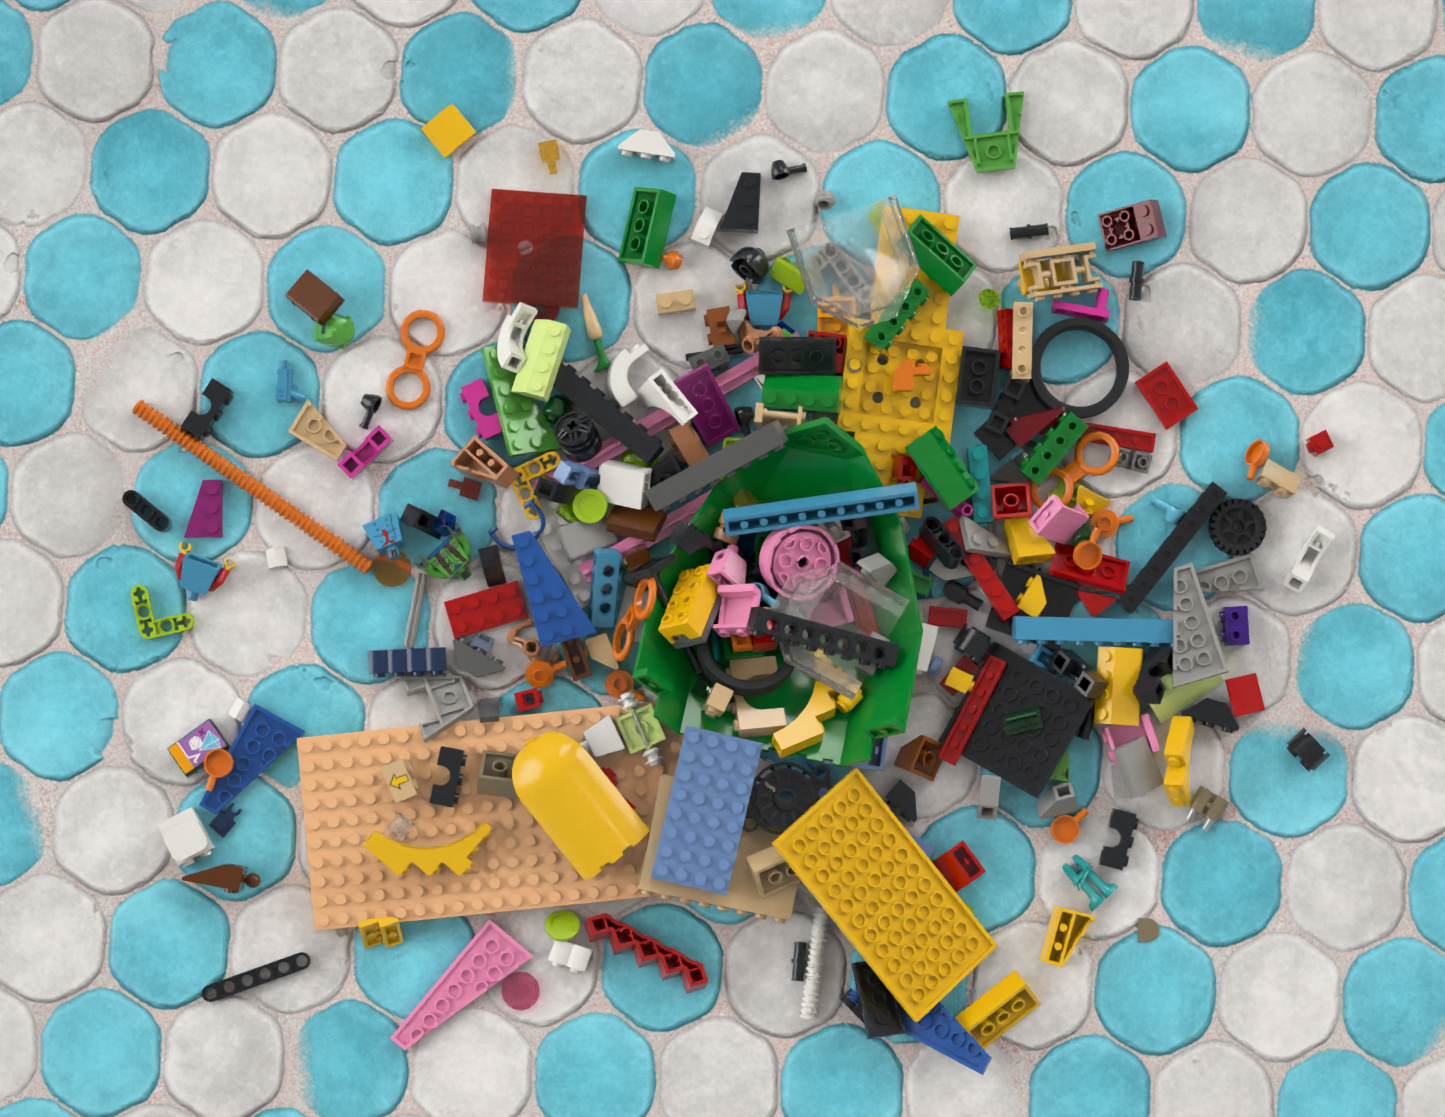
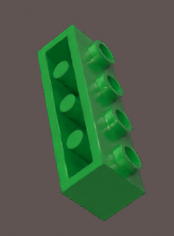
M912 276L862 338L879 352L883 349L887 351L894 342L891 340L894 335L897 334L899 336L905 329L903 324L907 319L911 321L918 313L915 309L919 304L923 306L930 298L927 296L930 290Z
M1070 410L1061 413L1057 419L1059 422L1056 426H1051L1045 433L1046 438L1042 442H1037L1032 449L1034 452L1031 456H1026L1020 463V470L1038 485L1044 481L1089 427Z

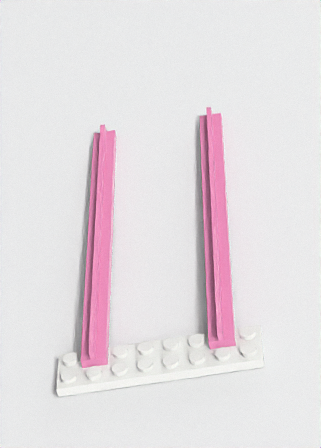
M797 331L792 333L795 337H800ZM759 353L715 377L723 395L759 375ZM659 409L635 424L641 423L648 429L647 434L652 437L678 421L665 410ZM612 436L602 442V447L594 458L580 464L597 468L602 463L615 458L629 449ZM533 463L530 465L529 471L532 474H537L540 471V466L537 463ZM556 469L544 475L554 478L553 474ZM522 473L519 474V476L515 479L519 484V486H515L516 489L523 485H527L526 481L522 483L520 477L523 476ZM540 476L529 481L533 491H535ZM529 489L521 490L520 497L522 499L530 498L531 492ZM712 490L668 514L655 542L628 537L610 548H616L623 558L625 557V550L645 543L647 548H650L669 537L679 521L684 524L691 522ZM536 496L546 522L540 538L574 598L583 609L589 605L593 554L581 560L568 562L555 531L560 527L575 522L565 504L552 502ZM529 506L531 511L528 514L537 516V512L532 506ZM540 518L530 520L535 530L538 531L541 525ZM605 567L603 572L606 573L610 571L612 567ZM604 585L602 591H607L610 585Z

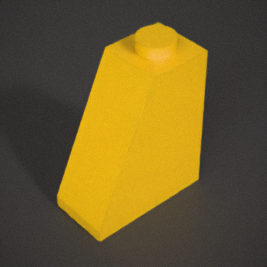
M1029 517L1006 519L1003 523L1014 565L1050 562L1055 554L1054 549L1045 537L1037 535L1028 523Z

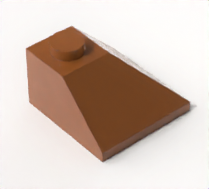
M920 735L900 748L894 765L933 782L942 762L937 756L943 744Z

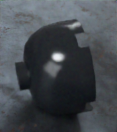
M743 247L730 259L733 262L731 267L735 273L743 280H746V277L752 280V284H759L768 272L769 263L764 251L760 248Z

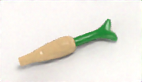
M581 295L587 334L594 341L599 357V363L594 373H598L602 369L609 370L611 362L606 357L601 341L603 335L602 328L589 302L588 295Z

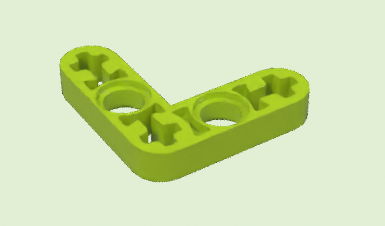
M136 585L131 589V599L141 637L154 639L188 631L194 627V617L187 613L155 620L148 588L143 585ZM138 588L145 591V594L142 595V600H147V604L141 603L137 605L136 602H140L139 596H135ZM141 607L149 609V615L145 618L139 615ZM183 617L191 620L188 623V627L177 625L179 629L176 630L175 618H177L176 622L183 621ZM141 620H152V622H148L149 628H153L150 636L143 632L146 629V624H141ZM165 621L172 623V629L168 632L162 629V623Z

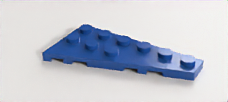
M531 531L512 535L541 647L598 633Z
M254 704L228 751L234 760L232 771L225 777L217 778L213 791H206L199 806L214 814H218L306 731Z
M940 1001L918 1022H914L900 1005L905 1034L981 1075L985 1073L992 1057Z

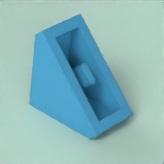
M1038 644L1029 661L1054 675L1057 672L1049 665L1055 654L1043 645Z

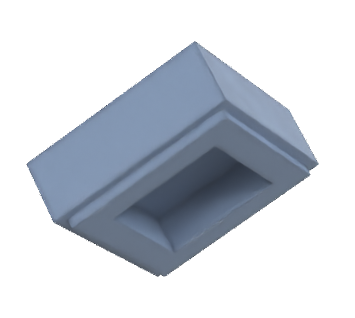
M477 633L471 645L490 651L495 640Z

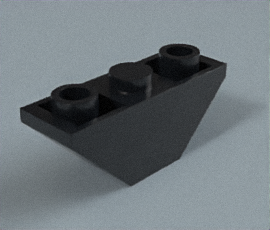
M1205 698L1181 712V716L1192 717L1193 723L1199 720L1203 722L1204 726L1214 728L1217 725L1222 727L1221 731L1232 734L1233 730L1239 731L1238 723L1224 702Z

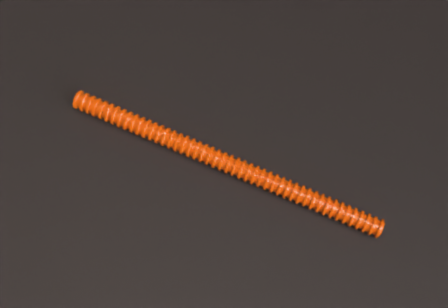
M143 399L136 403L132 413L134 415L137 414L138 418L142 417V420L147 421L148 425L152 424V427H156L158 432L162 431L163 435L166 434L167 438H172L171 441H176L177 445H181V448H186V451H190L191 455H196V458H200L201 462L205 461V464L207 466L210 465L211 469L215 468L216 472H221V476L225 475L226 479L229 478L230 482H235V485H239L240 489H245V492H249L250 496L254 495V499H259L260 503L264 502V505L269 506L270 510L274 509V512H278L280 517L284 516L285 520L288 519L289 523H294V526H298L299 530H304L303 533H308L309 537L312 536L313 540H318V543H322L323 547L327 546L329 551H333V554L337 553L339 558H343V561L347 560L348 564H353L352 567H357V570H361L362 574H367L371 569L374 560H369V557H365L364 553L360 554L359 550H355L354 546L350 547L348 542L344 543V539L340 540L339 536H334L335 533H330L329 529H324L325 526H320L319 522L316 523L315 519H310V516H306L305 512L301 513L299 508L296 509L295 505L291 506L289 501L286 502L285 498L281 499L280 495H276L275 491L271 492V489H267L265 484L261 485V482H257L256 478H251V475H247L246 471H241L242 468H237V465H233L232 461H227L226 457L222 458V454L218 455L216 450L212 451L211 447L208 448L207 444H202L203 441H198L197 437H193L191 433L188 434V431H184L183 427H178V424H174L173 420L169 421V418L167 416L164 417L163 413L159 414V411L154 410L153 406L149 407V404L144 403Z

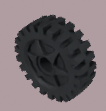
M1231 499L1223 502L1214 510L1209 520L1208 530L1213 544L1220 551L1228 555L1241 556L1253 552L1261 545L1266 535L1267 526L1264 514L1257 505L1245 499ZM1235 522H1239L1242 525L1241 532L1233 530Z

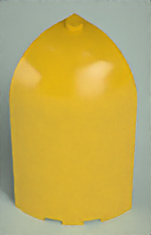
M546 732L537 737L533 735L525 741L526 746L517 754L513 763L512 780L515 791L522 803L584 880L603 870L601 867L608 862L612 864L623 856L622 852L630 845L634 847L650 832L588 752L575 740L561 733Z

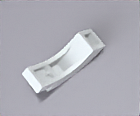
M519 302L513 314L507 315L501 328L497 345L498 361L502 368L518 374L527 357L523 351V340L528 327L538 312L536 308Z
M645 343L641 346L636 344L629 350L631 354L626 349H623L613 359L607 375L608 391L612 400L620 406L619 410L638 397L628 383L627 371L633 361L649 350Z
M1318 525L1298 554L1283 585L1300 594L1309 582L1320 558L1333 541L1335 534Z

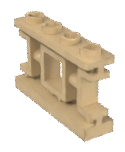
M1095 242L1030 250L1019 254L1020 262L1024 261L1023 269L1032 268L1035 285L1027 287L1030 295H1027L1028 299H1035V302L1046 300V297L1049 296L1052 299L1062 298L1063 294H1069V297L1080 295V292L1084 291L1086 294L1097 293V289L1103 287V285L1099 283L1100 276L1091 277L1088 260L1096 258V254L1093 252V250H1096ZM1086 253V255L1079 257L1080 266L1075 267L1074 257L1066 258L1067 255ZM1052 258V260L1045 262L1046 271H1041L1040 261L1032 262V260ZM1066 263L1069 280L1057 282L1054 264ZM1077 274H1082L1083 283L1091 282V285L1071 287V285L1078 283ZM1048 278L1050 288L1057 287L1056 290L1037 292V290L1044 288L1043 279Z

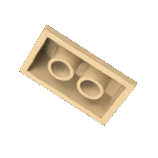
M774 846L746 857L750 874L761 899L801 882L800 878Z

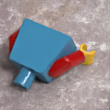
M744 282L742 290H738L737 284H735V290L738 293V308L747 310L745 319L750 320L751 325H758V330L768 331L770 330V325H778V320H782L790 309L791 293L793 290H786L785 285L782 286V291H746L747 288Z
M181 542L179 544L181 553L178 554L175 571L177 578L180 580V586L188 590L186 598L191 601H197L199 594L206 595L208 592H213L223 585L230 573L229 570L235 568L236 561L232 566H228L226 564L229 560L228 557L224 561L225 567L222 568L223 564L190 553L192 551L190 543L188 548L184 550V542Z

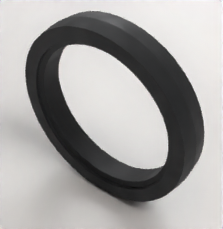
M1070 318L1059 321L1048 327L1037 338L1032 347L1030 385L1036 397L1048 409L1065 406V412L1070 410L1080 419L1094 417L1111 408L1121 397L1127 385L1129 359L1126 349L1114 331L1096 320ZM1071 330L1091 332L1104 340L1111 349L1116 362V378L1110 392L1101 401L1089 406H1071L1056 399L1046 388L1041 375V358L1048 343L1061 333Z
M761 601L759 607L770 606L764 601ZM719 607V610H718V612H717V615H716V618H715V620H714L713 625H714V624H718L719 613H720V607ZM771 608V610H773V611H777V612H780V613H784V612L781 611L779 608H777V609H775V610ZM786 625L785 633L788 635L790 632V628L788 625ZM709 636L705 643L696 645L699 664L708 679L714 684L718 683L733 690V694L739 696H759L779 688L790 677L796 666L799 647L788 645V641H785L786 659L775 673L759 680H741L728 675L714 662L709 650Z

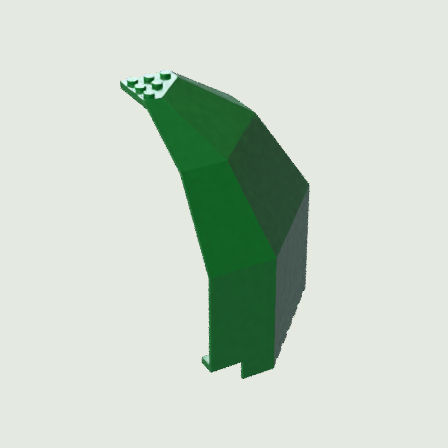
M822 417L783 429L789 439L784 443L785 447L776 452L772 449L768 451L769 455L761 460L755 458L752 460V465L745 469H742L740 466L735 469L737 473L728 478H723L714 486L690 523L698 527L696 531L699 533L703 530L711 535L710 540L714 541L713 534L716 527L720 526L718 521L723 509L883 487L863 446L829 418ZM897 512L870 516L879 553L890 561L898 571L883 588L878 584L874 586L864 576L881 635L888 638L891 643L900 645L895 667L887 668V670L876 668L871 677L855 668L858 662L856 659L847 661L841 659V655H824L826 660L831 662L833 670L840 668L842 674H846L849 681L848 685H856L862 690L863 698L846 714L836 708L834 717L821 722L825 730L823 740L792 753L788 757L795 758L796 754L806 756L805 760L818 763H822V760L831 761L833 766L838 767L871 760L875 739L902 734L906 731L923 627L903 523ZM851 531V535L855 543V534L853 531ZM751 533L739 535L736 544L739 550ZM720 541L725 544V546L723 547L725 549H727L728 545H731L726 542ZM674 546L670 554L674 553L677 560L658 573L669 600L681 571L692 568L696 569L699 566L709 564L710 556L707 548H700L689 554ZM840 566L830 587L844 583ZM657 592L652 613L644 621L632 676L635 681L657 695L653 717L679 735H684L686 725L739 737L738 731H734L733 720H736V716L731 712L733 696L720 717L712 718L702 710L715 684L708 679L704 672L694 675V669L684 648L676 649L658 630L666 609ZM788 600L800 612L798 602L794 603ZM800 612V614L806 619L805 612ZM856 620L833 626L859 634ZM823 634L820 637V641L822 644L825 643V637ZM710 635V636H709V650H710V654H711V656H712V658H713L711 635ZM841 639L838 641V646L840 649L843 646V642ZM785 640L777 643L776 650L763 651V657L776 656L777 669L782 666L786 659ZM858 644L856 645L857 653L860 652V646ZM692 645L693 651L697 657L696 645ZM806 646L802 650L799 648L796 666L790 677L779 688L764 695L743 696L746 703L755 709L784 708L786 727L806 708L814 690L815 677L811 660L805 649ZM722 661L715 662L726 673V668L729 667H723ZM773 735L744 738L763 743L761 751L768 752V749L776 750L772 744Z

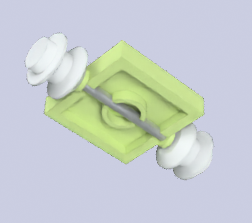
M629 691L620 695L621 699L618 702H623L622 710H629L630 713L616 718V721L630 754L645 748L647 751L643 753L642 757H647L648 761L646 764L650 763L652 767L661 763L660 758H663V756H659L657 753L660 748H652V745L665 740L666 737L659 721L653 717L654 709L652 704L650 703L639 709L634 708L638 706L640 701H635L634 696L636 693L632 694Z

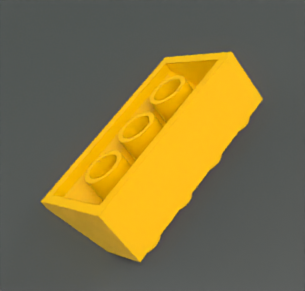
M1098 646L1097 673L1109 684L1100 699L1095 701L1094 723L1139 726L1140 704L1132 691L1138 679L1139 671L1142 669L1143 649Z
M1014 970L955 1018L985 1049L1041 1005V1003Z

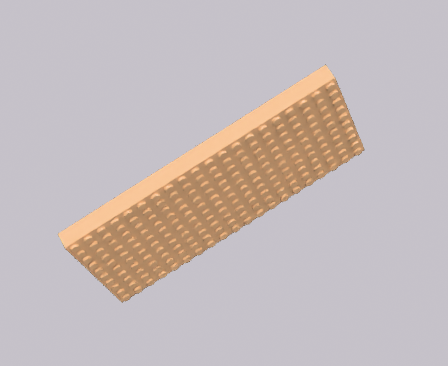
M656 701L639 703L634 708L639 709L651 703L655 710ZM624 705L500 717V721L480 723V719L459 721L426 743L419 726L297 738L315 931L358 927L359 921L378 917L398 918L399 922L650 897L641 894V890H637L648 834L634 847L630 845L622 852L623 856L612 864L608 862L601 867L603 869L601 872L584 880L520 799L477 794L483 750L518 754L526 746L525 741L533 735L537 737L546 732L561 733L572 738L577 743L586 741L584 736L586 730L610 715L625 749L595 757L592 751H589L588 754L600 769L603 766L606 769L610 767L615 772L616 776L614 778L619 782L615 788L636 807L635 813L649 829L659 777L662 774L675 776L684 735L677 734L659 721L666 739L652 745V748H660L657 753L659 756H663V758H660L661 763L652 767L650 763L646 764L648 761L647 757H642L643 753L647 751L645 748L630 754L616 721V718L630 713L629 710H622ZM441 746L465 750L464 754L467 755L466 765L462 766L460 773L464 774L462 785H458L457 793H460L458 804H454L453 808L429 803L433 784L445 785L450 780V771L444 766L437 765ZM403 758L405 762L409 761L412 768L410 775L412 780L416 778L420 789L417 790L418 795L395 803L381 767ZM484 821H487L492 826L490 830L492 831L491 835L485 841L482 839L479 842V848L473 855H468L472 860V868L466 875L462 874L460 877L443 862L440 864L442 866L435 875L432 873L428 876L411 862V868L407 873H401L398 876L363 846L364 841L375 829L388 838L402 844L416 847H435L462 839L473 832ZM653 893V896H660V895H661V894Z

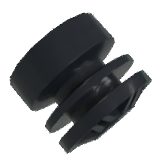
M569 412L562 416L554 427L555 437L567 459L572 462H586L594 458L602 447V439L590 416L585 412Z

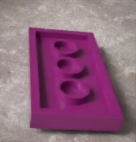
M707 363L673 381L698 412L692 420L706 447L740 430Z

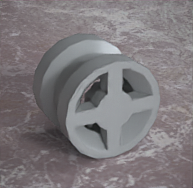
M485 223L480 224V226L470 225L472 244H476L478 241L488 242Z

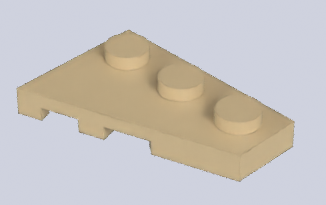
M307 399L288 432L338 462L347 445Z

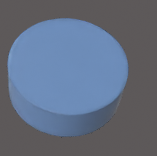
M936 656L927 672L934 675L943 659Z

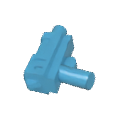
M280 360V368L277 369V402L291 403V398L305 402L307 395L297 392V385L292 384L293 370L287 369V360Z

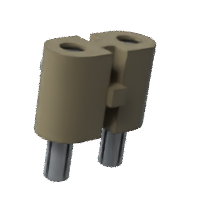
M1200 785L1191 800V809L1185 819L1191 821L1197 811L1204 814L1208 818L1202 829L1208 831L1213 821H1219L1229 802Z

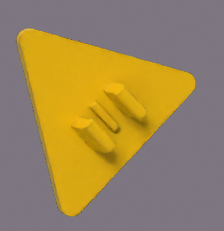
M1083 486L1078 487L1075 506L1079 504L1089 517L1111 504L1109 500Z

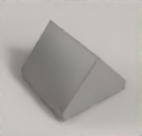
M733 309L729 311L726 322L732 333H736L747 313L746 309Z

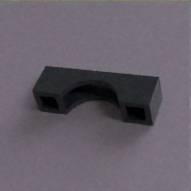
M679 521L667 540L676 547L689 554H692L697 549L707 548L710 556L709 564H711L716 552L725 549L723 548L725 546L724 543L717 539L714 541L710 540L711 535L703 530L700 533L696 531L697 526L690 522L684 524Z

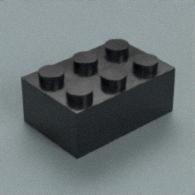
M962 346L955 405L990 410L994 408L1000 350Z

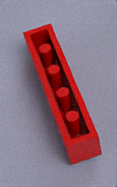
M1005 308L997 310L999 350L1001 351L999 363L1000 369L1011 370L1013 309Z

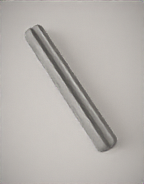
M417 573L404 640V647L411 649L415 645L427 575L423 573Z

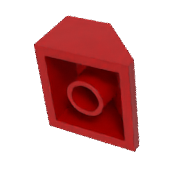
M1029 482L990 485L993 520L1032 517Z

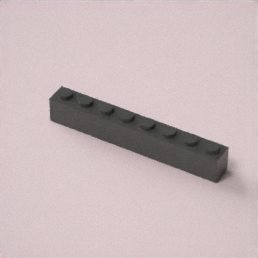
M777 419L654 485L644 493L655 512L660 509L664 512L673 507V502L678 501V503H681L689 498L688 494L693 492L696 495L705 490L703 486L707 484L713 486L721 481L720 477L725 475L728 478L737 473L735 469L740 466L742 469H745L753 464L752 460L755 458L761 460L769 455L768 451L773 449L776 452L784 448V443L789 439Z

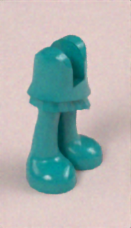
M1075 854L1071 858L1081 869L1075 872L1067 863L1062 868L1073 885L1077 886L1078 891L1082 889L1089 897V909L1093 912L1105 899L1088 884L1086 879L1088 878L1106 899L1118 886L1114 883H1105L1092 870L1093 867L1090 866V863Z

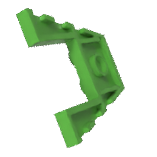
M1024 91L1005 93L1004 95L1009 125L1008 131L972 135L967 98L948 101V106L977 174L1015 169Z

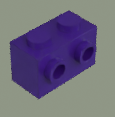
M1247 606L1223 607L1222 611L1219 612V621L1223 623V631H1220L1221 642H1224V646L1249 645Z

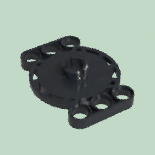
M779 762L761 770L754 778L750 800L753 806L747 810L745 820L747 818L755 820V827L748 829L745 826L744 820L743 830L753 832L760 825L772 834L781 835L784 829L789 828L820 799L819 789L826 788L829 791L832 788L829 769L824 765H819L811 773L799 764ZM779 765H787L784 769L776 770L774 768ZM791 766L797 767L801 769L803 772L801 773L797 770L791 769ZM819 768L824 769L826 772V777L822 780L818 779L815 775L816 770ZM770 769L771 773L764 778L760 777L765 771ZM783 791L792 797L791 803L788 806L781 805L778 800L780 793ZM770 824L773 827L780 828L779 832L774 831L767 826Z

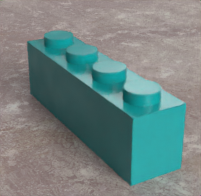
M987 445L968 446L966 448L968 473L976 480L979 490L970 496L973 508L972 521L977 524L992 523L993 512Z

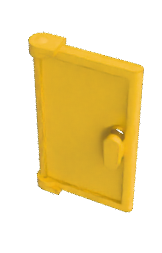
M1048 260L1040 261L1041 271H1046L1045 262ZM1023 261L1018 263L1022 283L1020 288L1022 295H1028L1030 293L1027 287L1035 285L1032 268L1023 269ZM1066 263L1054 264L1057 282L1068 281ZM1048 278L1043 279L1044 288L1037 290V292L1056 290L1057 287L1050 288Z

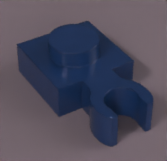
M235 803L228 807L227 813L220 811L209 824L223 838L236 824L233 818L242 811V809H239L237 813L232 812V807Z

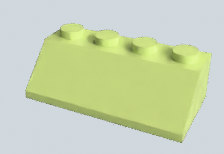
M534 320L524 350L527 359L516 375L511 392L548 402L570 336L571 329L568 325L552 320Z
M1165 674L1160 678L1166 688L1161 703L1147 705L1159 723L1162 724L1218 686L1224 679L1221 675L1172 689V674Z

